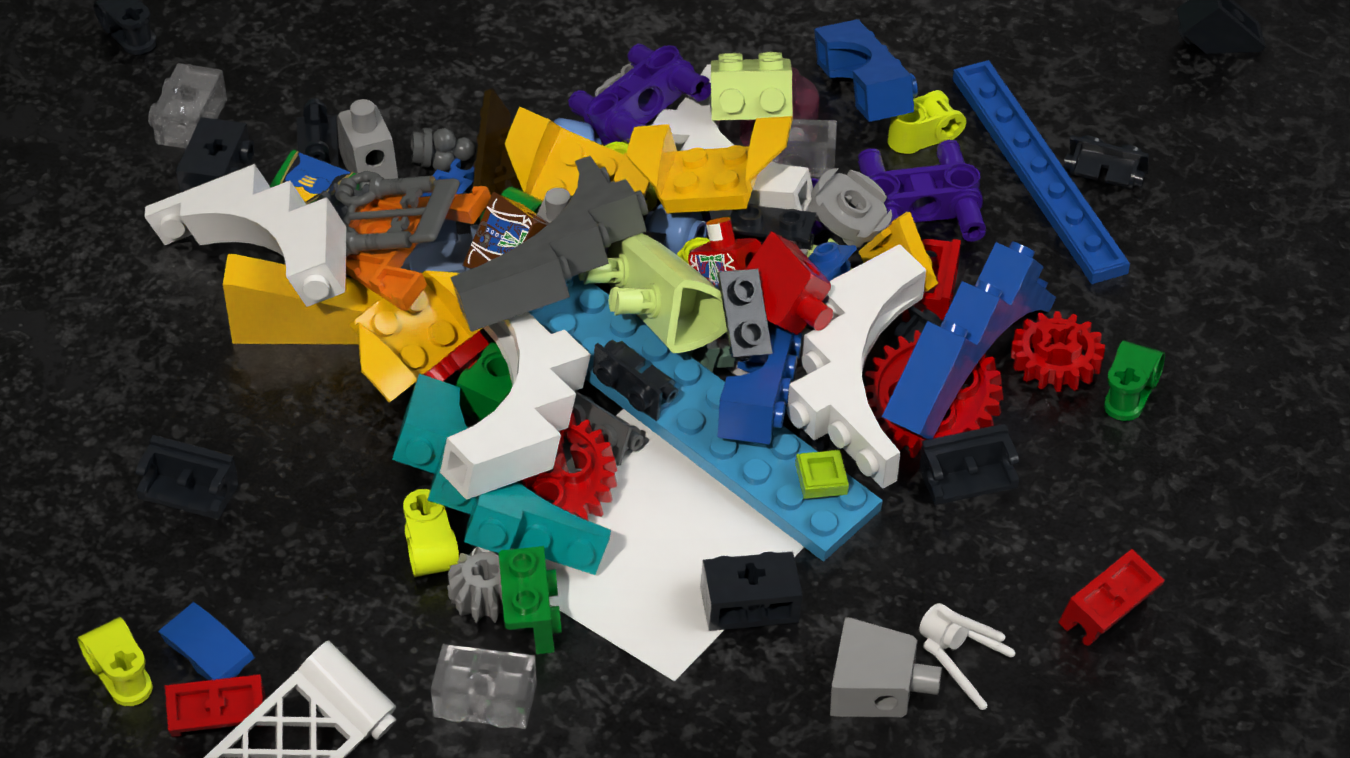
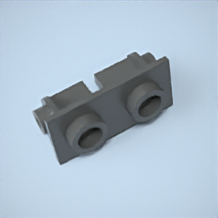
M574 391L576 397L572 413H574L577 426L587 419L590 421L592 432L600 429L603 433L604 441L611 444L616 465L620 466L625 451L630 449L636 451L643 444L644 437L640 435V429L634 425L629 426L595 404L590 396H583Z

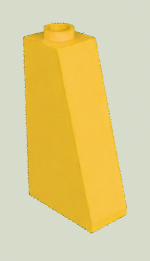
M228 254L223 289L232 344L359 345L358 335L349 324L382 299L381 296L355 279L346 277L345 293L306 307L286 278L285 264L237 254Z

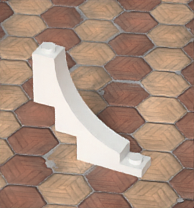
M255 164L145 206L144 217L164 245L193 235L199 245L240 242L263 246L278 252L285 259L286 278L306 307L345 293L346 225L329 199L326 197L306 205L291 181L271 188Z

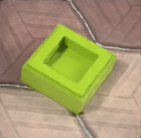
M840 450L796 454L795 466L804 499L847 495L849 483Z

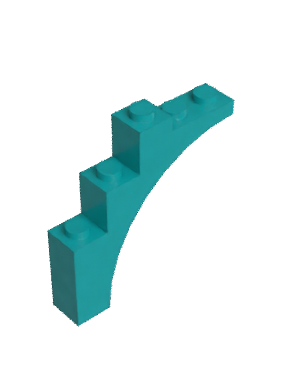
M419 374L405 412L392 460L434 473L428 501L470 514L464 539L465 543L495 553H499L502 550H510V548L520 549L544 546L545 559L595 575L609 542L611 529L577 517L559 508L518 482L466 500L440 473L447 438L468 429L459 405L460 387Z

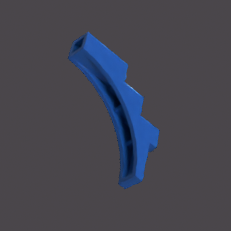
M1014 241L1011 242L1009 248L995 242L975 286L964 281L961 282L941 326L927 321L882 414L883 418L927 439H933L963 383L996 339L1015 321L1027 313L1037 310L1050 312L1056 297L1046 290L1048 283L1039 278L1044 266L1033 259L1035 251Z

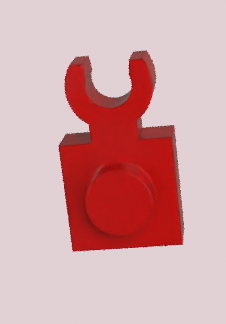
M478 331L423 375L444 381L455 371L461 374L465 369H470L480 358L477 354L489 345L488 341Z

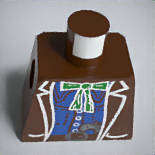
M492 192L462 266L472 269L514 249L536 235L549 222L525 205Z

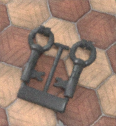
M370 171L355 174L350 178H343L335 193V197L342 204L348 206V210L342 220L346 225V257L357 255L360 251L410 248L412 243L434 242L438 237L459 188V180L455 178L436 180L434 176L384 179L378 173ZM370 182L369 192L359 197L353 196L357 184ZM423 193H432L427 206L417 208L418 198ZM406 194L400 201L403 209L355 212L356 208L366 205L373 200H381L389 195ZM407 216H422L413 235L409 231H404L410 224ZM394 217L391 221L392 227L385 233L359 234L355 229L349 227L351 220Z

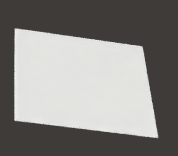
M623 409L616 417L629 426L634 425L638 427L640 435L644 437V441L638 450L633 451L630 449L624 452L622 463L620 466H617L618 471L615 472L617 487L610 488L613 501L612 503L600 502L604 515L602 517L593 514L588 515L590 522L611 529L609 542L595 575L545 559L546 570L556 569L558 596L549 597L551 606H559L560 611L671 680L676 681L724 631L708 630L700 590L703 559H714L719 556L736 557L758 555L764 552L779 553L793 551L795 557L804 547ZM573 458L567 461L569 473H576L582 470L575 469ZM480 548L482 552H489V550ZM475 549L469 555H474Z

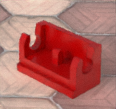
M924 239L922 243L925 251H933L937 254V256L930 257L938 284L927 292L924 291L923 299L913 306L922 312L924 309H929L943 321L953 300L959 267L961 240L953 239L950 242ZM908 309L902 313V321L908 322L911 319Z
M1131 549L1071 597L1058 623L1066 631H1069L1077 623L1081 624L1086 631V636L1083 637V644L1091 645L1099 638L1100 634L1106 632L1138 604L1153 594L1155 590L1163 585L1165 580Z
M261 674L165 685L168 731L172 737L182 736V732L238 726L266 700Z

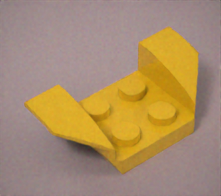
M519 107L506 138L505 147L523 192L544 200L547 191L550 189L564 188L570 193V196H573L578 187L579 179L575 161L591 156L599 168H606L611 182L626 179L635 192L641 190L645 198L650 182L628 159L627 153L623 155L568 131L545 117Z
M793 117L756 118L749 146L733 145L727 148L715 149L692 148L684 151L676 150L669 124L634 127L626 155L655 188L656 195L666 213L747 209L757 175L787 147Z
M424 271L422 274L427 286L408 311H403L382 298L349 324L358 335L361 372L389 403L414 384L419 374L423 375L465 340L482 329L471 332L462 315L450 278L460 273Z

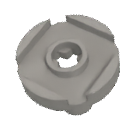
M839 168L830 169L821 176L813 187L811 193L812 202L808 207L809 212H816L815 220L823 223L833 233L842 237L847 245H854L856 248L861 247L864 242L872 241L891 222L892 211L890 209L887 213V208L884 205L887 196L877 183L860 172L850 170L845 175L836 173ZM848 203H852L855 208L851 207Z

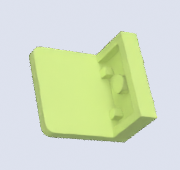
M779 52L759 53L758 59H743L740 53L719 54V60L711 61L712 120H755L756 118L793 117L792 68L790 59H782V53Z

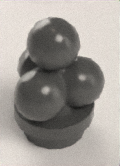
M422 128V132H412L411 163H420L422 168H430V165H432L435 170L447 172L450 170V164L455 158L463 162L469 161L476 153L475 144L471 139L463 137L456 140L454 133L446 128L438 129L434 132L433 136L431 128Z

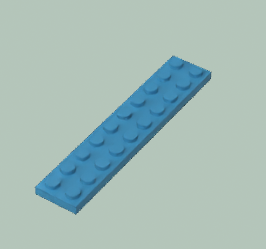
M578 275L572 276V280L566 281L569 298L529 311L551 334L566 330L591 354L585 377L589 383L823 562L881 511L883 500L847 473L849 483L847 495L804 499L795 466L796 454L818 451L784 426L782 428L774 427L770 444L717 438L719 403L725 382L686 352L672 353L635 314L614 315L615 312H610L609 295L594 283L584 284V281L579 280ZM610 340L616 342L623 341L632 350L646 359L645 365L638 370L640 373L654 365L675 381V387L679 389V392L672 402H661L660 418L658 421H655L645 412L636 410L623 395L612 387L605 386L598 380L593 373L595 344L599 343L605 347Z

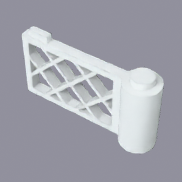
M326 641L305 660L288 680L204 758H345L369 736L372 735L378 740L393 726L396 719L391 714L396 709V705L330 641ZM296 689L309 702V717H282V700L291 691ZM276 706V717L266 716ZM316 709H317L325 718H317V717H316ZM255 725L276 726L275 749H248V732ZM282 726H308L309 750H282ZM316 727H335L347 741L338 750H316ZM242 738L241 749H231Z

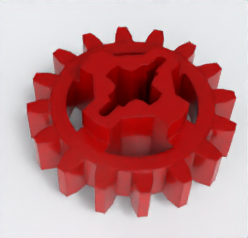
M1055 311L1053 318L1050 319L1043 313H1038L1036 323L1025 319L1023 329L1015 330L1014 341H1012L1011 358L1015 359L1014 369L1015 371L1024 370L1023 380L1026 382L1034 378L1039 380V389L1045 388L1047 384H1054L1055 391L1061 392L1062 385L1068 384L1074 391L1078 390L1079 380L1090 384L1093 380V374H1100L1105 352V344H1101L1102 334L1100 332H1091L1092 323L1090 321L1084 322L1081 325L1076 323L1077 315L1072 314L1067 320L1062 319L1060 311Z

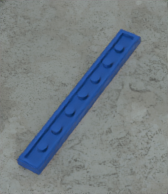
M987 60L954 69L953 81L1089 282L1095 284L1129 274V261L990 61Z

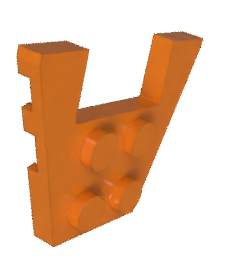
M475 186L472 189L473 193L456 194L445 219L474 224L490 200L491 194L488 187ZM406 194L389 195L381 200H373L366 205L359 206L355 212L403 209L400 201ZM430 196L419 197L417 208L426 207ZM407 216L410 224L404 231H409L413 235L422 216ZM394 217L351 220L349 227L355 229L359 234L385 233L392 227L391 221ZM412 243L410 248L360 251L357 255L346 257V274L403 311L409 310L427 286L421 272L401 268L418 243Z

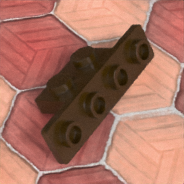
M491 88L484 91L483 107L480 109L481 123L480 132L477 135V156L473 165L475 172L473 187L485 186L488 187L491 195L492 192L501 195L508 187H515L517 189H522L505 147V141L511 128V114L496 92Z

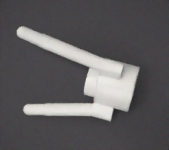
M941 603L935 604L926 612L920 624V633L928 638L923 648L940 661L980 710H985L987 708L985 700L943 649H957L968 636L1008 657H1014L1015 650L1001 643L1005 640L1003 633L960 615Z

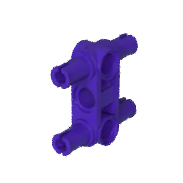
M636 44L628 53V60L632 62L631 65L633 67L630 71L596 97L583 90L575 91L570 96L568 104L574 114L584 118L585 122L593 127V130L604 145L624 141L629 144L634 127L647 126L645 125L683 94H687L697 101H704L711 94V83L708 82L710 80L706 76L695 72L692 64L682 58L675 46H663L654 51L643 44Z
M945 140L939 143L936 153L940 165L886 171L879 150L869 148L860 152L858 164L861 173L872 179L887 196L884 202L887 213L890 209L892 211L891 222L905 212H911L914 223L957 218L964 240L977 241L984 237L986 226L980 211L983 204L979 188L980 172L973 165L964 162L957 141Z

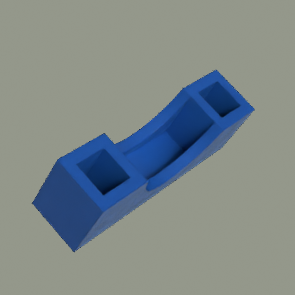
M858 19L814 28L817 64L829 78L845 77L854 79L855 106L869 122L914 112L913 97H916L918 94L914 75L909 73L902 66L900 60L896 59L888 51L886 45H882L876 39L874 33L869 31Z
M767 321L773 354L752 356L751 360L738 362L737 368L749 373L726 377L719 403L717 438L762 444L771 443L774 427L782 428L785 404L788 405L789 384H791V381L794 382L797 359H800L803 333L796 335Z

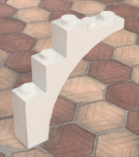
M707 64L701 75L706 76L710 80L708 81L709 83H711V64ZM711 94L704 101H697L687 95L683 102L679 104L677 110L664 109L652 124L670 125L677 151L692 148H727L734 145L718 129L720 120H712ZM771 161L757 175L748 204L809 212L808 207L812 202L811 193L813 190L809 168L778 164ZM732 210L709 212L711 219L730 217Z
M900 244L829 281L831 289L822 302L833 310L832 320L824 329L819 331L814 329L804 335L802 364L808 374L789 384L787 414L794 426L802 428L813 440L828 433L832 442L838 448H843L856 461L860 471L868 477L871 476L883 489L897 481L900 451L882 431L868 404L862 380V371L867 355L879 335L899 314L923 299L926 268Z
M529 312L483 327L496 342L508 365L512 389L494 412L476 425L454 434L446 440L440 473L466 500L553 469L561 437L558 431L568 428L576 397L574 391L583 388L591 354L566 330L551 334Z

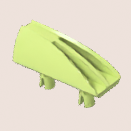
M644 233L611 243L607 254L609 264L578 274L579 280L584 281V284L608 283L612 288L609 293L610 312H615L614 315L636 314L672 353H681L700 348L727 332L720 290L681 257Z

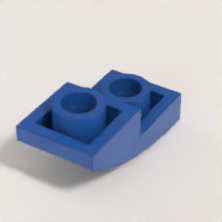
M195 602L191 603L158 631L166 644L189 659L196 672L207 680L236 677L240 674L242 668L255 658L252 652L233 633Z

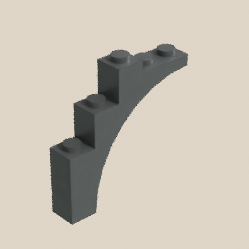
M591 156L576 160L575 163L579 173L578 187L568 205L552 222L514 249L478 267L450 277L462 315L470 331L472 332L569 298L566 281L572 280V276L609 264L604 248L610 247L611 243L647 231L643 216L649 214L641 190L635 192L626 179L611 182L606 168H599Z

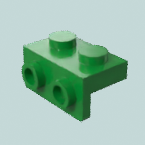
M544 546L500 551L499 565L505 628L511 630L533 627L536 654L554 653L553 634L562 633L559 606H550L549 597L558 596L556 569L546 570Z

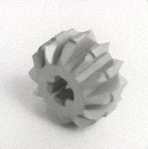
M476 547L472 556L460 553L458 564L451 565L448 573L449 585L447 588L451 603L456 604V609L459 611L460 616L472 613L476 623L483 616H489L496 623L498 614H504L499 553L492 551L482 552L479 547Z

